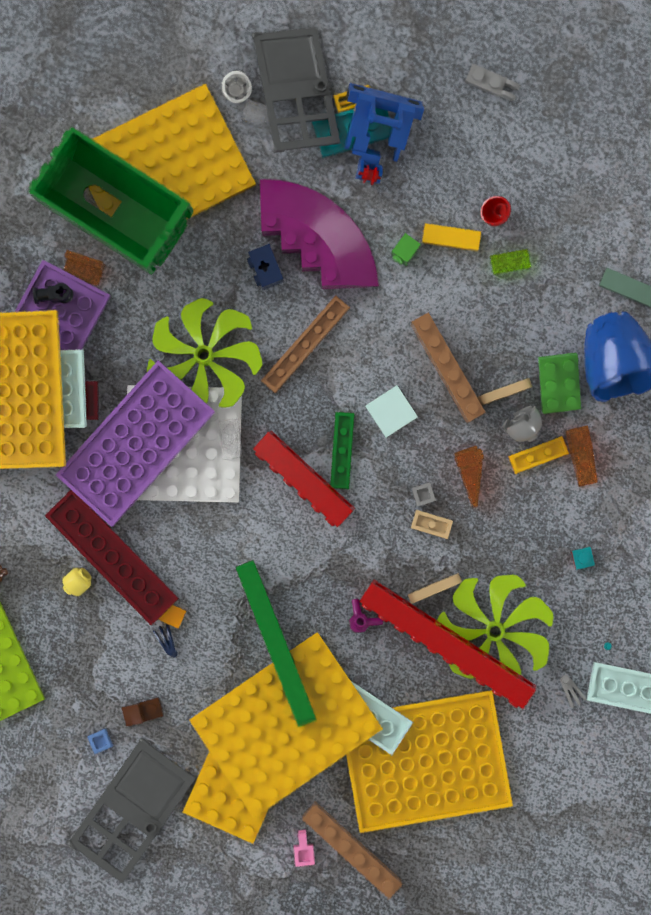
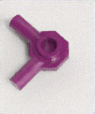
M359 599L352 600L354 614L350 618L349 624L353 632L362 633L369 626L383 625V620L379 617L368 618L361 613Z

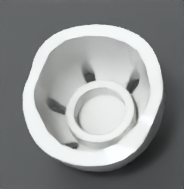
M232 71L222 81V92L230 102L241 103L251 95L252 85L245 73Z

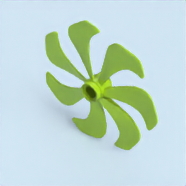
M200 298L186 305L181 311V319L191 337L198 344L196 349L177 340L170 333L168 316L156 322L152 342L157 350L170 354L194 355L193 358L179 365L167 368L182 380L194 365L198 363L196 379L191 390L206 404L209 398V389L205 366H210L222 383L224 396L218 405L219 407L234 406L245 390L243 380L233 372L213 362L214 357L242 360L249 365L253 375H256L263 365L258 346L250 341L241 342L214 353L212 351V348L231 330L235 328L252 329L249 317L233 309L223 311L216 321L209 345L206 346L202 338L201 319L203 313L213 306V302ZM208 352V358L204 360L199 358L201 353ZM152 359L148 361L147 372L155 364Z
M500 575L494 577L490 582L489 593L494 621L490 622L474 598L473 591L479 579H464L454 592L453 602L459 610L486 624V629H468L456 626L450 622L445 611L439 615L437 621L468 641L486 634L488 638L481 645L480 649L489 654L491 641H496L500 662L520 675L521 668L514 655L501 640L502 638L513 641L530 652L533 657V671L544 667L547 664L549 654V642L544 636L527 632H505V629L523 620L533 618L540 619L551 627L553 624L552 610L540 598L529 597L510 614L504 623L500 622L503 605L508 594L516 588L526 587L525 582L517 575ZM496 626L501 629V632L498 635H493L490 629ZM449 664L452 672L466 678H475L470 674L469 676L463 674L455 664Z

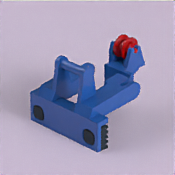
M349 83L346 93L347 102L355 103L356 105L344 149H349L352 137L354 136L351 148L352 154L360 156L355 178L363 180V184L366 181H369L371 185L374 183L380 184L383 174L382 165H379L380 151L367 148L370 140V133L367 132L369 124L376 122L392 126L388 138V146L395 147L393 161L397 162L400 151H405L413 119H422L424 112L422 101ZM375 108L396 113L394 119L377 115Z

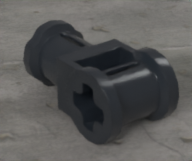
M58 283L54 286H48V288H33L35 304L46 301L66 304L74 298L72 289L65 283ZM63 290H65L67 293H64L62 297L60 294H62Z

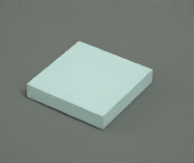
M397 385L365 406L385 438L418 418Z

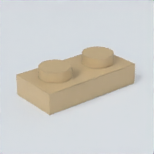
M416 510L411 529L448 539L453 521Z

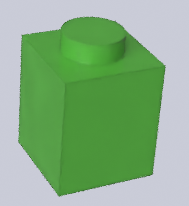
M405 233L392 250V259L399 265L404 264L407 266L421 244Z

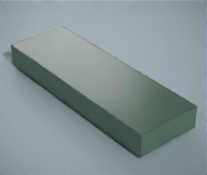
M605 269L599 283L600 287L651 308V286L612 269Z

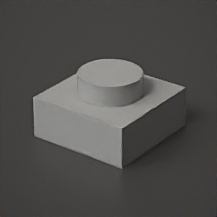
M430 483L411 488L417 506L436 501Z

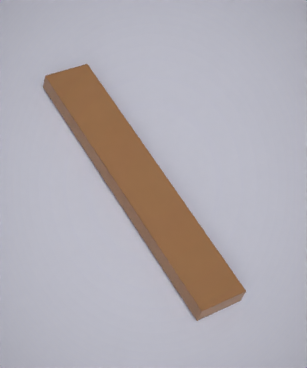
M335 296L264 376L261 382L276 394L348 312L350 307L339 297Z

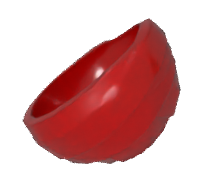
M502 196L488 198L480 210L483 221L495 227L504 224L511 214L510 202Z

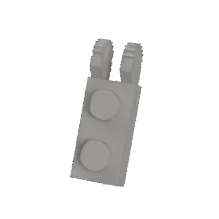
M472 64L465 80L466 84L510 101H514L516 96L508 91H504V86L513 90H519L520 84L507 80V78L475 64Z

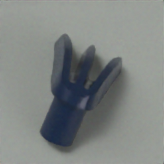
M166 623L168 639L162 626H159L165 643H163L155 630H153V634L166 654L175 658L178 652L175 650L170 626Z

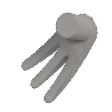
M563 675L560 678L571 708L574 705L568 690L578 705L581 702L572 688L578 692L583 700H587L569 676Z

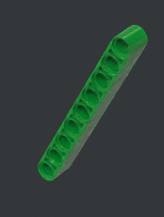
M254 560L236 566L238 576L298 728L317 721Z

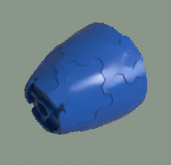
M617 312L607 313L594 319L593 324L589 323L587 325L584 347L585 374L591 395L597 401L607 402L611 398L632 393L640 395L651 390V340L639 323L628 312H621L622 315H619Z

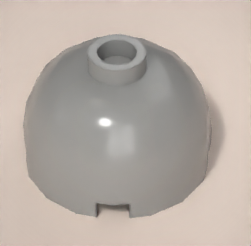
M527 406L513 414L515 417L511 421L508 418L503 424V429L510 438L520 442L526 440L531 442L538 437L537 433L542 427V417L535 406L533 408L532 406Z

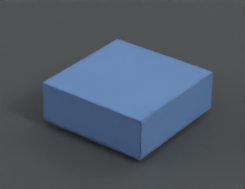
M106 728L87 736L94 754L113 747Z

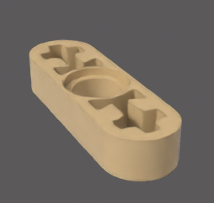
M530 378L477 398L483 406L525 391L533 386Z
M459 573L408 594V598L411 604L460 584L462 582Z

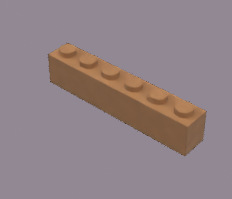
M429 312L412 321L411 327L466 423L486 413Z
M316 801L302 815V820L388 899L402 886V880Z

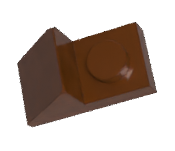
M159 697L122 707L126 726L142 724L145 721L164 716Z

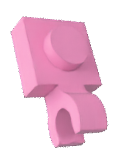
M298 830L299 845H294L295 867L315 865L313 844H307L306 830Z

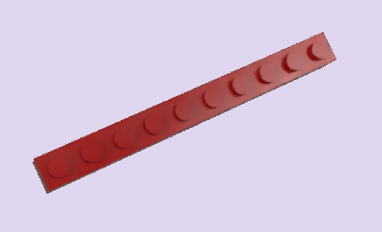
M375 579L359 601L364 609L376 612L381 620L394 624V628L401 633L405 631L411 635L410 638L413 641L426 645L431 653L440 654L445 662L450 665L455 664L463 674L467 676L470 674L476 678V682L480 685H487L492 688L494 694L499 697L504 696L512 706L524 709L535 693L536 685Z

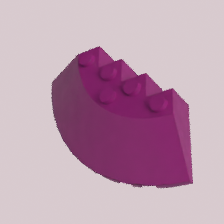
M260 179L262 236L281 235L282 254L301 253L302 272L321 271L322 290L379 287L377 269L370 247L361 230L341 207L326 196L303 185L274 179Z

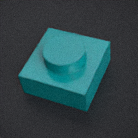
M591 547L571 551L575 570L595 566Z

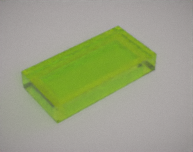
M528 249L490 255L493 275L531 268Z

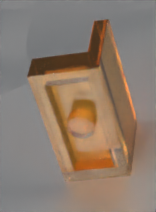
M66 250L64 257L67 260L63 270L86 283L98 286L106 266L104 262Z

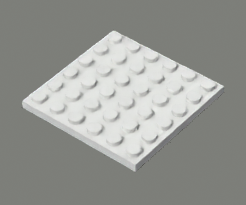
M127 385V394L135 385ZM208 387L209 398L207 404L215 411V414L137 500L239 503L242 396L234 406L221 408L218 405L224 396L223 387Z

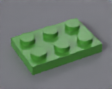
M567 353L538 357L542 413L580 410L578 354Z

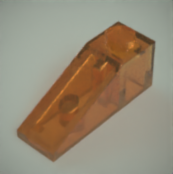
M588 425L565 431L578 487L598 483Z
M475 445L453 454L472 508L478 506L483 466L482 460L484 459L481 448L477 449Z

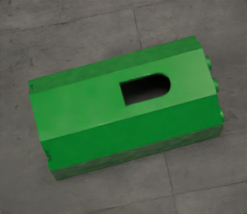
M71 127L69 131L66 130L62 135L60 145L52 150L50 155L53 157L52 160L42 165L40 175L30 183V190L28 192L37 202L152 275L156 271L155 266H161L166 261L187 227L186 218L190 219L194 212L191 203ZM92 185L98 186L121 201L112 217L85 200L84 192L86 188Z

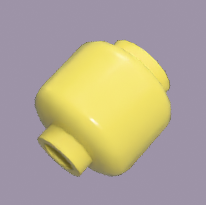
M73 568L63 578L64 591L68 595H82L91 586L92 578L90 573L84 568Z

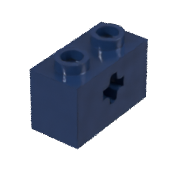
M270 244L248 252L249 258H247L250 269H255L257 275L253 277L257 287L261 286L265 290L284 282ZM265 264V266H268V271L264 272V270L261 269V265Z

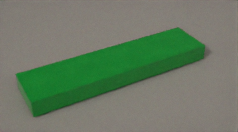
M335 412L330 485L334 489L349 490L355 413Z

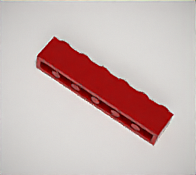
M272 430L253 448L256 451L255 455L260 460L267 461L270 464L269 468L274 473L281 474L284 477L283 481L288 486L296 488L298 490L297 494L303 500L307 499L312 503L311 507L317 513L321 512L326 516L325 520L331 526L339 527L354 511L355 507Z

